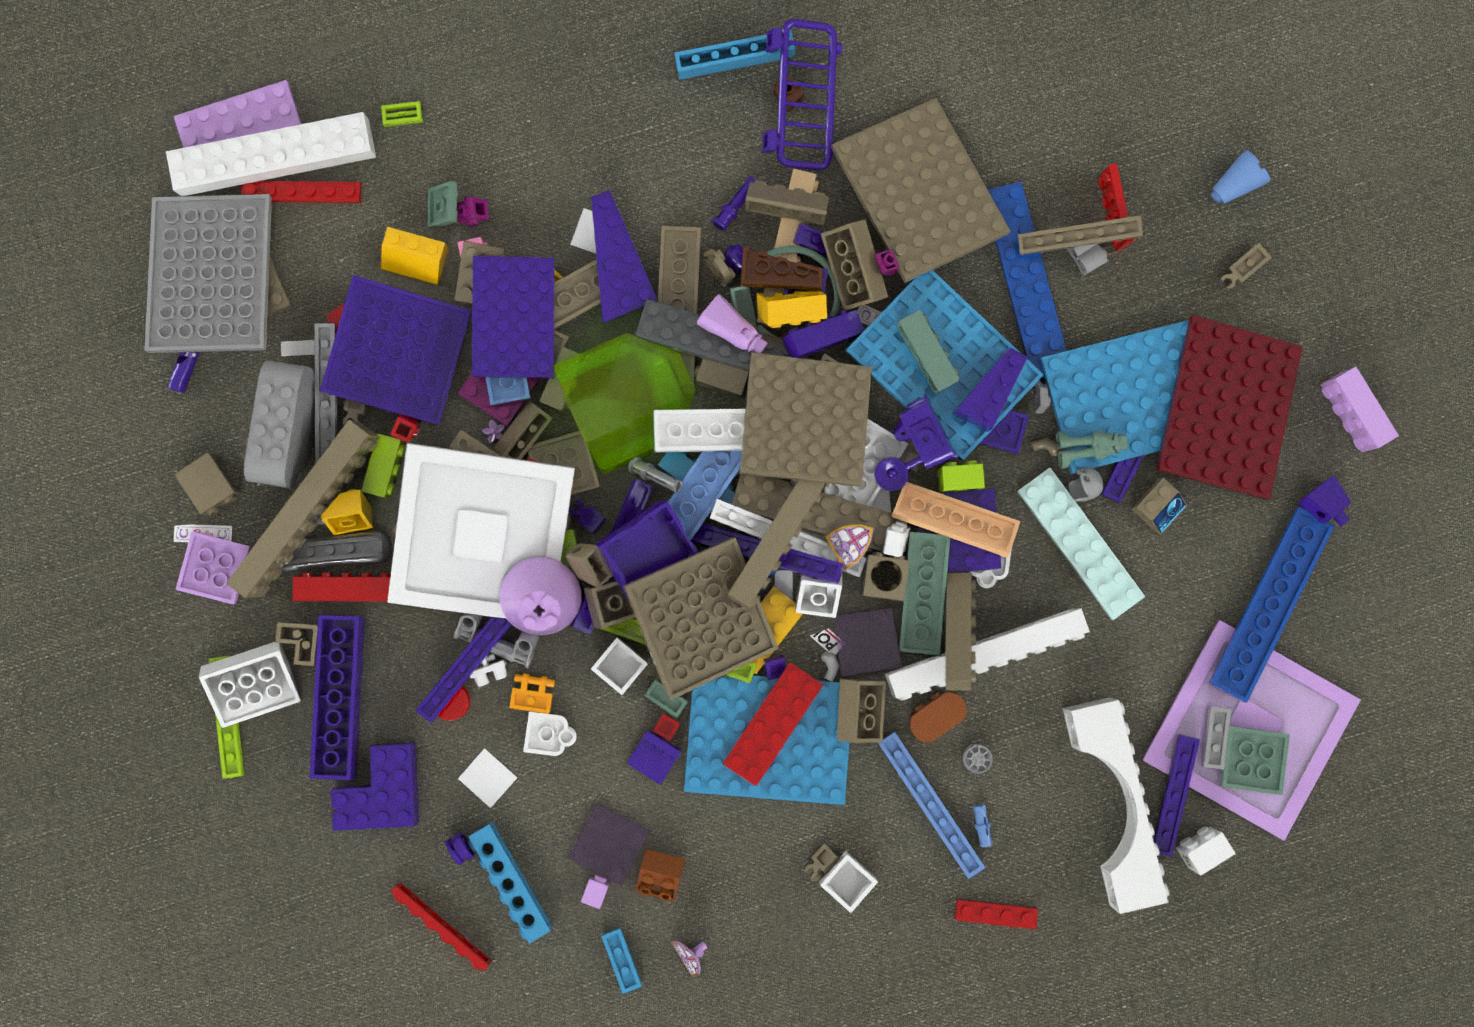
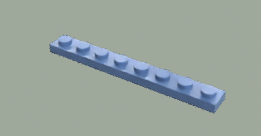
M893 731L883 738L882 742L878 743L967 878L970 879L983 870L985 866L897 734Z

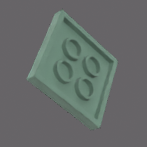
M1229 726L1224 770H1221L1220 786L1283 795L1290 734Z

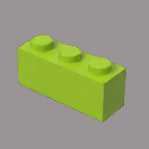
M377 433L380 438L377 441V447L372 451L361 492L389 499L395 490L393 482L395 476L399 475L401 468L399 461L405 454L406 446L404 445L405 442L400 439Z

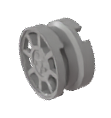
M971 744L964 749L962 762L968 770L980 774L986 772L991 767L993 758L988 748L981 744Z

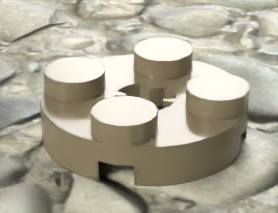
M712 248L704 252L703 255L708 256L705 262L715 279L720 278L723 281L720 283L723 287L733 282L732 279L735 278V273L730 267L726 266L724 254L720 250L715 251Z

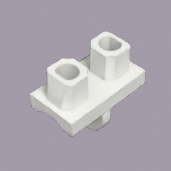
M495 655L486 656L481 663L484 666L477 668L470 678H474L478 687L490 683L486 674L493 671L496 681L507 677L506 659L489 663V661L495 660Z

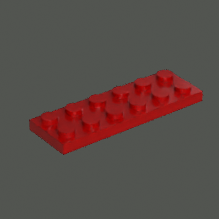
M789 662L724 760L723 765L757 786L821 690L823 684Z

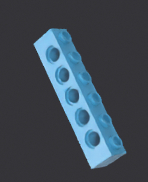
M493 821L469 836L470 840L468 843L473 851H477L480 857L478 860L482 868L487 869L490 876L488 877L494 887L497 886L501 902L509 907L511 919L513 922L517 921L521 937L524 940L527 939L530 944L550 932L553 928L551 922ZM484 844H492L493 852H487L484 849ZM501 861L504 865L503 870H497L494 862ZM507 878L511 879L514 882V887H507L504 884V880ZM514 897H522L524 900V904L517 905L514 901ZM531 914L534 917V922H526L524 915Z

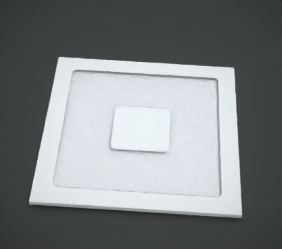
M407 443L388 603L506 618L501 609L499 594L502 581L513 566L520 561L532 557H549L561 561L575 468Z

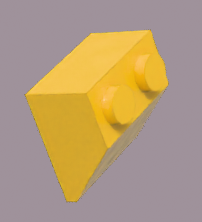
M351 489L340 493L321 515V519L333 535L373 528L372 507L361 490Z

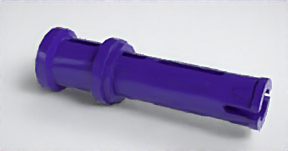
M749 176L728 204L723 205L719 215L711 220L718 229L725 232L731 220L737 217L738 210L746 201L750 182L755 183L757 181L755 178Z

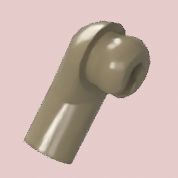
M1049 438L1030 442L1033 452L1046 449L1051 456H1057L1060 451L1056 442Z

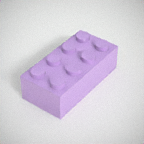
M1357 367L1340 372L1320 384L1323 395L1330 400L1333 405V411L1336 415L1340 416L1344 429L1351 434L1355 447L1361 450V452L1380 448L1399 436Z

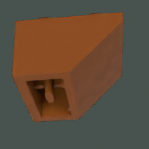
M646 849L635 892L674 902L685 859Z

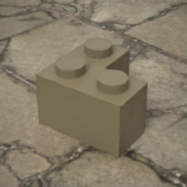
M277 622L275 642L296 644L294 664L316 666L318 625Z

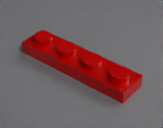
M956 898L954 919L957 921L1036 929L1038 908Z

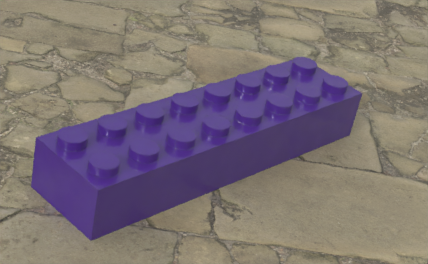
M318 615L309 779L352 780L356 778L365 616Z

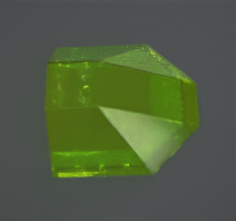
M629 333L622 334L553 365L569 409L603 475L628 464L634 457L642 458L655 452L654 410H688L696 391L680 353Z

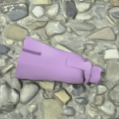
M720 294L714 298L697 321L698 326L749 352L762 353L768 344L762 339V335Z

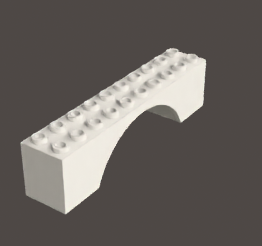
M1105 698L1063 708L1072 748L1090 753L1103 761L1118 779L1126 800L1127 820L1122 840L1113 855L1100 866L1110 906L1122 914L1168 903L1167 896H1169V890L1167 885L1163 883V867L1161 863H1158L1159 849L1152 838L1154 829L1148 821V805L1143 801L1142 795L1145 792L1137 776L1140 774L1138 764L1134 763L1133 755L1135 750L1133 744L1129 743L1128 735L1130 734L1128 724L1124 722L1123 715L1125 714L1123 703H1120L1117 699Z

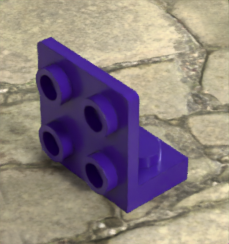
M648 729L627 764L658 784H662L682 750Z

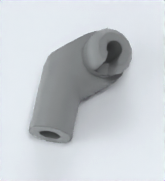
M824 652L821 660L828 667L824 679L833 682L839 669V663L832 652Z

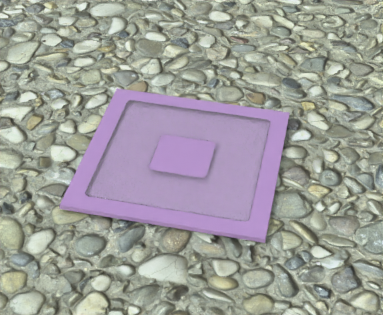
M1218 620L1142 760L1169 775L1178 734L1199 738L1200 743L1189 787L1285 841L1361 700L1274 650L1247 703L1210 685L1209 681L1235 631V628ZM1209 706L1231 709L1229 726L1290 734L1283 795L1220 786L1221 769L1201 766Z

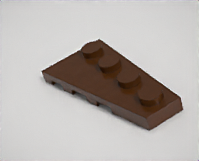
M743 246L741 286L822 291V268L801 262H791L787 258L780 256L777 258L768 255L766 252H756L750 250L749 247Z

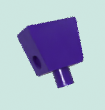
M1334 475L1322 482L1298 502L1323 524L1333 518L1341 527L1350 520L1343 509L1351 501Z

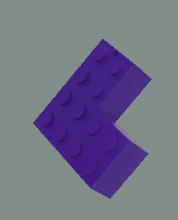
M416 742L386 743L370 746L371 785L341 786L331 789V807L336 808L332 812V831L408 827L419 823Z

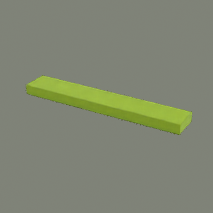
M231 656L209 658V664ZM215 714L222 778L244 776L239 722L222 728Z

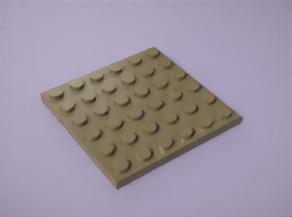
M751 353L740 474L861 487L872 367Z
M736 537L729 538L623 586L667 697L670 700L778 649L760 600H758L755 607L750 606L747 610L727 597L746 566Z

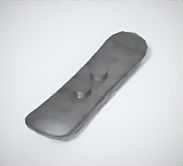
M381 531L305 538V543L294 551L293 559L288 564H284L281 571H294L332 565L379 563L390 557L392 544L390 537Z

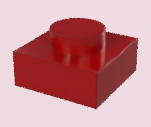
M663 713L653 731L671 741L680 723Z

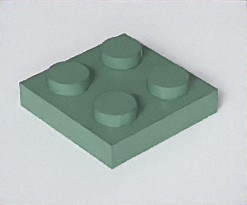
M449 181L428 189V228L436 229L456 222L458 215L456 182Z

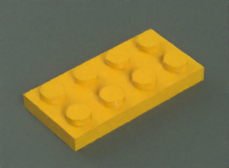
M773 586L762 600L761 605L778 646L803 613H796V603ZM773 652L752 661V663L757 664L755 674L764 665V659L769 658Z

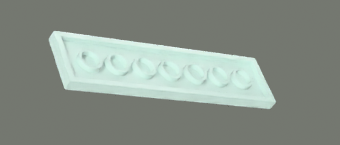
M1051 468L1042 472L1017 491L1111 620L1116 619L1145 597Z

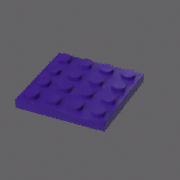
M994 488L940 493L996 513ZM916 526L917 532L936 533ZM950 538L947 573L1001 569L1000 555Z

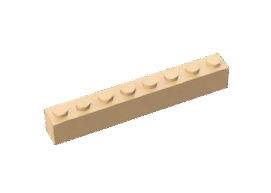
M793 169L789 189L800 188L804 189L806 193L817 192L819 181L815 180L816 174ZM781 218L774 249L782 246H800L793 243L798 224L803 223L809 226V222ZM784 253L775 256L777 258L779 256L787 258L788 261L795 263L800 262L801 257L797 256L798 253ZM765 288L763 296H775V292H782L783 295L784 289ZM758 317V326L761 325L762 327L780 331V327L772 328Z

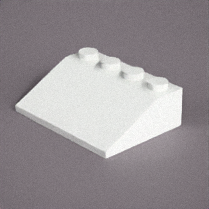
M273 642L203 665L200 668L199 679L222 728L301 702L287 655L281 643Z

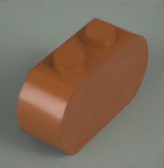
M937 691L929 697V702L926 704L920 703L913 708L914 712L910 714L908 726L912 735L922 742L931 743L963 721L967 714V708L964 700L959 695L949 691L941 693Z

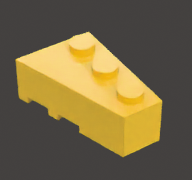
M795 291L794 294L782 295V292H775V296L764 297L763 293H756L758 317L772 328L781 327L782 324L786 323L800 325L802 321L817 323L821 319L827 318L826 294L822 291Z

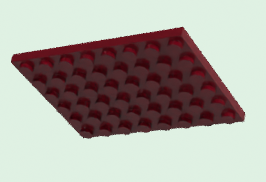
M1190 316L1157 471L1270 500L1303 346L1199 316Z

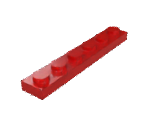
M257 181L242 184L241 195L270 194L272 202L361 203V183Z
M401 882L393 888L391 893L398 903H404L413 916H419L425 921L424 925L428 929L439 933V937L443 942L453 945L455 951L460 956H466L475 969H481L483 972L492 962L490 958Z

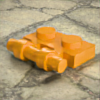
M523 673V675L515 674L514 682H520L521 689L512 688L509 708L550 714L553 693H546L545 691L546 687L554 688L555 680L548 679L547 676H541V678L530 676L528 673ZM528 684L539 685V691L528 690Z

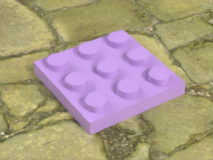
M191 531L176 590L236 605L239 593L226 583L251 551L252 546Z

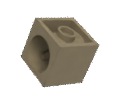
M871 552L870 555L865 556L867 559L863 569L860 595L904 601L909 560H904L905 556L896 557L890 555V558L884 557V553ZM880 561L892 564V568L898 574L897 583L888 588L889 591L879 590L876 588L878 587L876 583L871 580V571L880 565Z

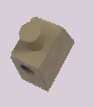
M580 543L566 554V562L570 564L576 577L596 588L601 587L613 576L596 545Z

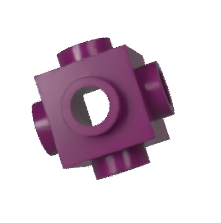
M465 197L464 201L457 203L458 223H465L468 227H475L479 225V222L489 220L487 200Z

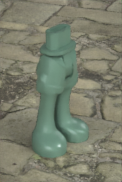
M1099 430L1092 432V435L1071 437L1063 431L1056 432L1058 449L1091 445V448L1059 451L1058 461L1061 469L1067 468L1072 461L1079 458L1095 457L1096 460H1101L1114 453L1118 454L1121 450H1128L1126 434L1118 435L1117 432L1106 433Z

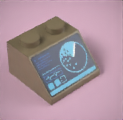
M1161 478L1151 485L1131 507V510L1154 531L1162 535L1185 510L1187 504L1179 491L1166 479Z

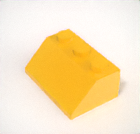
M387 227L382 243L381 270L439 285L449 247L441 241Z

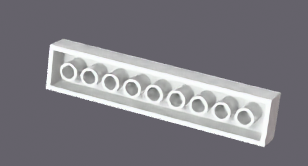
M364 112L166 151L173 191L180 196L376 158L369 119Z
M1072 608L977 641L976 646H972V651L976 652V664H972V670H975L977 674L989 671L988 667L992 665L993 667H1001L1008 664L1007 660L1017 661L1026 658L1027 653L1038 654L1044 652L1047 646L1059 647L1066 644L1065 640L1075 641L1084 638V634L1090 631L1082 609ZM946 652L884 673L892 696L902 701L911 698L914 692L923 694L931 691L932 686H946Z

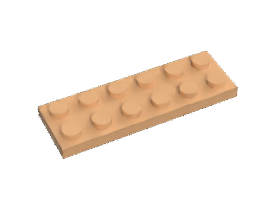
M906 482L903 486L892 514L893 518L1007 558L1009 557L1020 524L1018 520Z

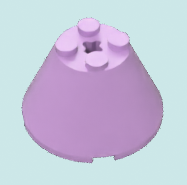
M531 557L514 565L504 577L499 594L501 609L507 620L517 629L532 635H549L567 627L576 617L582 598L581 587L574 572L560 561L549 557Z

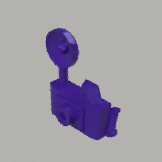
M924 394L923 398L907 405L908 409L900 414L902 421L893 429L896 440L899 442L912 441L920 456L906 463L897 457H887L881 460L875 468L874 476L878 485L885 490L895 491L902 488L908 480V470L922 463L928 469L953 458L958 459L957 452L952 447L927 394Z

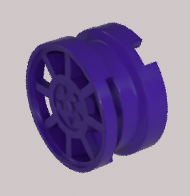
M460 832L455 835V838L445 841L448 852L458 865H462L467 858L471 859L475 856L474 851L467 842L468 839Z

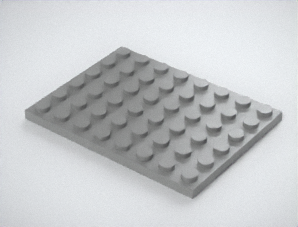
M270 194L152 197L144 351L147 353L266 350L272 197Z

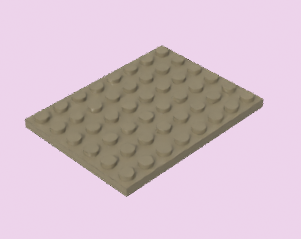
M937 98L847 137L831 146L886 250H893L900 266L897 270L904 283L1005 237L1011 232Z

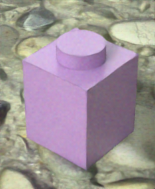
M598 874L595 876L591 875L581 902L600 909L610 882L606 881L607 878Z

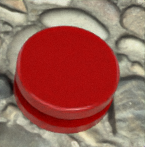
M464 686L459 689L438 715L439 718L452 721L463 717L468 712L471 705V697Z

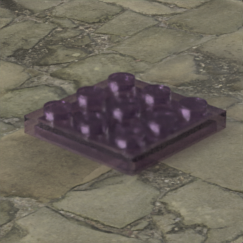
M892 607L839 615L833 618L842 676L902 667Z
M596 803L568 858L622 886L650 830Z

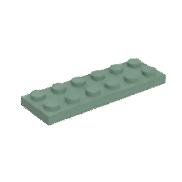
M910 531L907 559L909 560L899 647L901 652L940 655L950 537L936 533Z

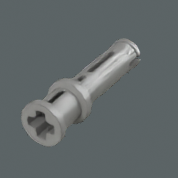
M634 457L629 462L628 471L630 473L638 474L644 480H652L675 493L681 490L682 481L657 470L652 463H645L640 457Z

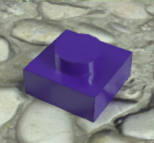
M783 655L764 659L765 674L768 680L779 678L785 670L786 661Z

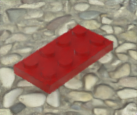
M1117 163L1110 164L1101 173L1100 178H1098L1099 188L1102 189L1104 195L1102 197V204L1107 209L1108 214L1106 221L1128 217ZM1133 238L1113 241L1111 245L1115 247L1116 252L1123 251L1133 242Z

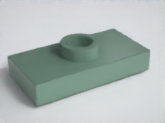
M657 679L654 680L644 695L676 718H678L689 702L682 696L672 700L668 699L663 684Z

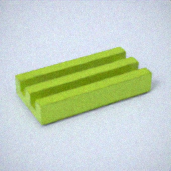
M421 102L382 105L381 111L384 127L422 123ZM417 108V110L414 111H402L397 113L386 114V111ZM415 115H417V117H409V118H400V119L387 120V119H391V118H399V117H407V116H415Z

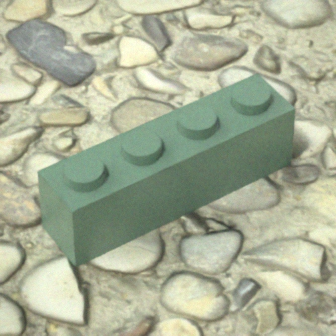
M918 310L900 320L896 327L936 395L955 385L960 380L958 378L960 375L955 366L952 367L949 362L948 352L941 348L937 333L935 331L932 332L928 317Z

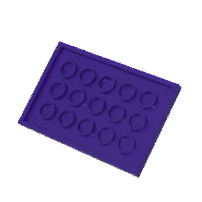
M473 256L472 377L553 379L554 258Z

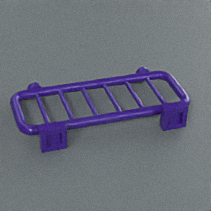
M790 19L782 26V31L781 28H772L767 32L766 52L775 53L781 48L777 130L769 129L763 132L762 153L770 154L776 151L778 161L788 168L825 170L831 164L832 154H834L831 146L836 143L833 142L836 56L842 53V43L837 42V33L830 24ZM792 27L826 31L829 34V45L790 41L789 31ZM789 45L828 49V65L788 61ZM788 65L827 69V85L787 81ZM787 85L826 89L827 106L786 101ZM786 105L826 109V125L786 121ZM785 125L825 129V145L785 141ZM785 145L825 149L824 160L821 163L789 160L784 154Z

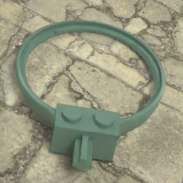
M782 246L767 252L768 255L774 257L784 253L804 254L818 261L824 269H828L827 273L830 276L834 290V301L830 315L832 318L837 316L841 300L830 263L823 256L802 246ZM739 286L729 289L732 301L730 304L746 321L760 333L783 339L768 332L761 325L756 326L757 323L749 287Z

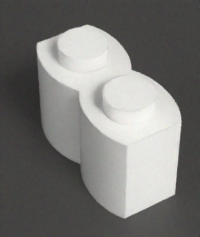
M896 520L894 524L887 528L883 547L884 554L900 557L906 551L911 529L907 522Z

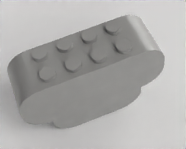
M268 360L262 365L244 461L246 481L285 488H293L295 486L300 470H303L307 465L315 426V391H313L314 372L312 368Z

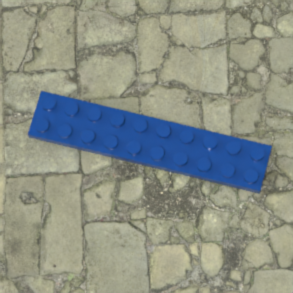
M1017 182L988 190L1011 231L1009 235L996 240L995 244L1024 353L1028 356L1027 359L1044 374L1040 358L1065 352L1066 347L1041 253L1020 255L1018 234L1035 231L1022 182Z
M1296 507L1209 681L1210 685L1244 703L1248 702L1335 525L1329 522L1323 524L1307 510Z

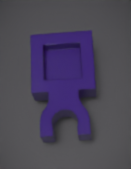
M577 500L575 503L580 506V509L575 512L570 508L569 512L575 517H580L577 522L592 534H595L606 518L591 506L586 510L583 503Z

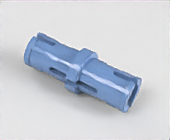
M974 805L973 810L976 821L974 825L978 832L980 847L992 846L991 824L987 818L986 805Z

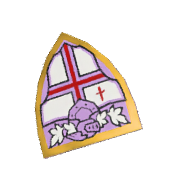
M847 525L825 536L839 562L844 564L845 571L856 564L866 553L872 540L874 528L865 525Z
M671 941L692 977L698 976L701 971L698 957L703 956V951L707 949L706 944L701 942L690 950L679 941Z

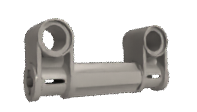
M463 613L453 638L462 639L470 644L480 632L479 627L483 615ZM522 632L515 644L500 639L490 653L507 659L510 662L515 661L525 665V668L528 669L534 658V651L539 636Z

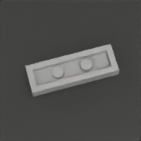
M1209 706L1202 767L1224 770L1231 709Z

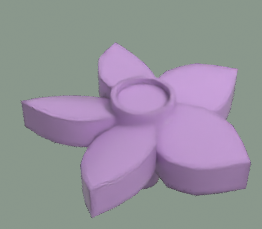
M491 419L489 423L490 428L482 430L483 433L489 435V443H492L495 438L500 440L503 436L500 432L505 428V425H497Z

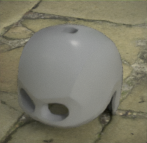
M1090 467L1077 469L1076 473L1080 476L1079 479L1070 481L1068 485L1072 499L1079 502L1091 500L1099 496L1103 490V481L1100 474Z

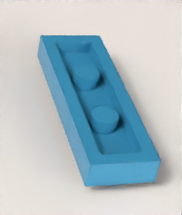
M621 927L602 934V940L622 993L624 994L642 987V982Z

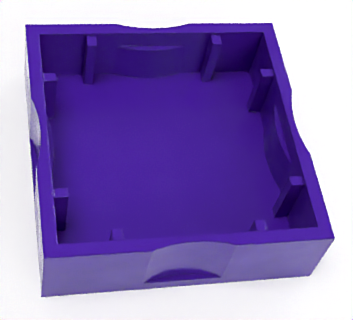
M662 500L594 544L598 546L613 577L626 597L624 585L698 553L695 545L686 536L683 525L669 502Z

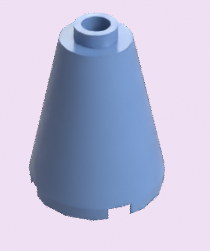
M1244 151L1214 185L1211 196L1216 203L1221 202L1225 204L1270 181L1266 169L1260 167V161L1251 152Z

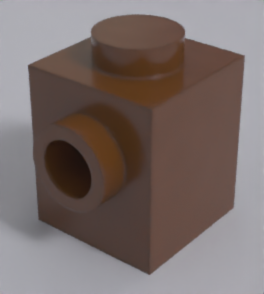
M790 76L787 77V81H793ZM778 80L774 85L773 95L779 100ZM787 85L786 101L802 102L804 99L803 91L798 86ZM786 105V110L789 112L795 106Z

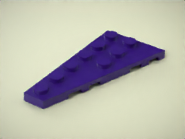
M610 190L591 197L602 324L644 307L647 299L657 302L656 295Z

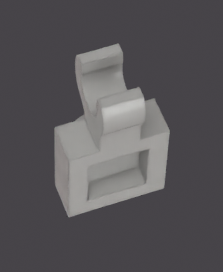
M1039 379L1034 385L1036 388L1034 412L1043 414L1047 407L1050 406L1051 397L1048 395L1046 380L1045 384H1042Z

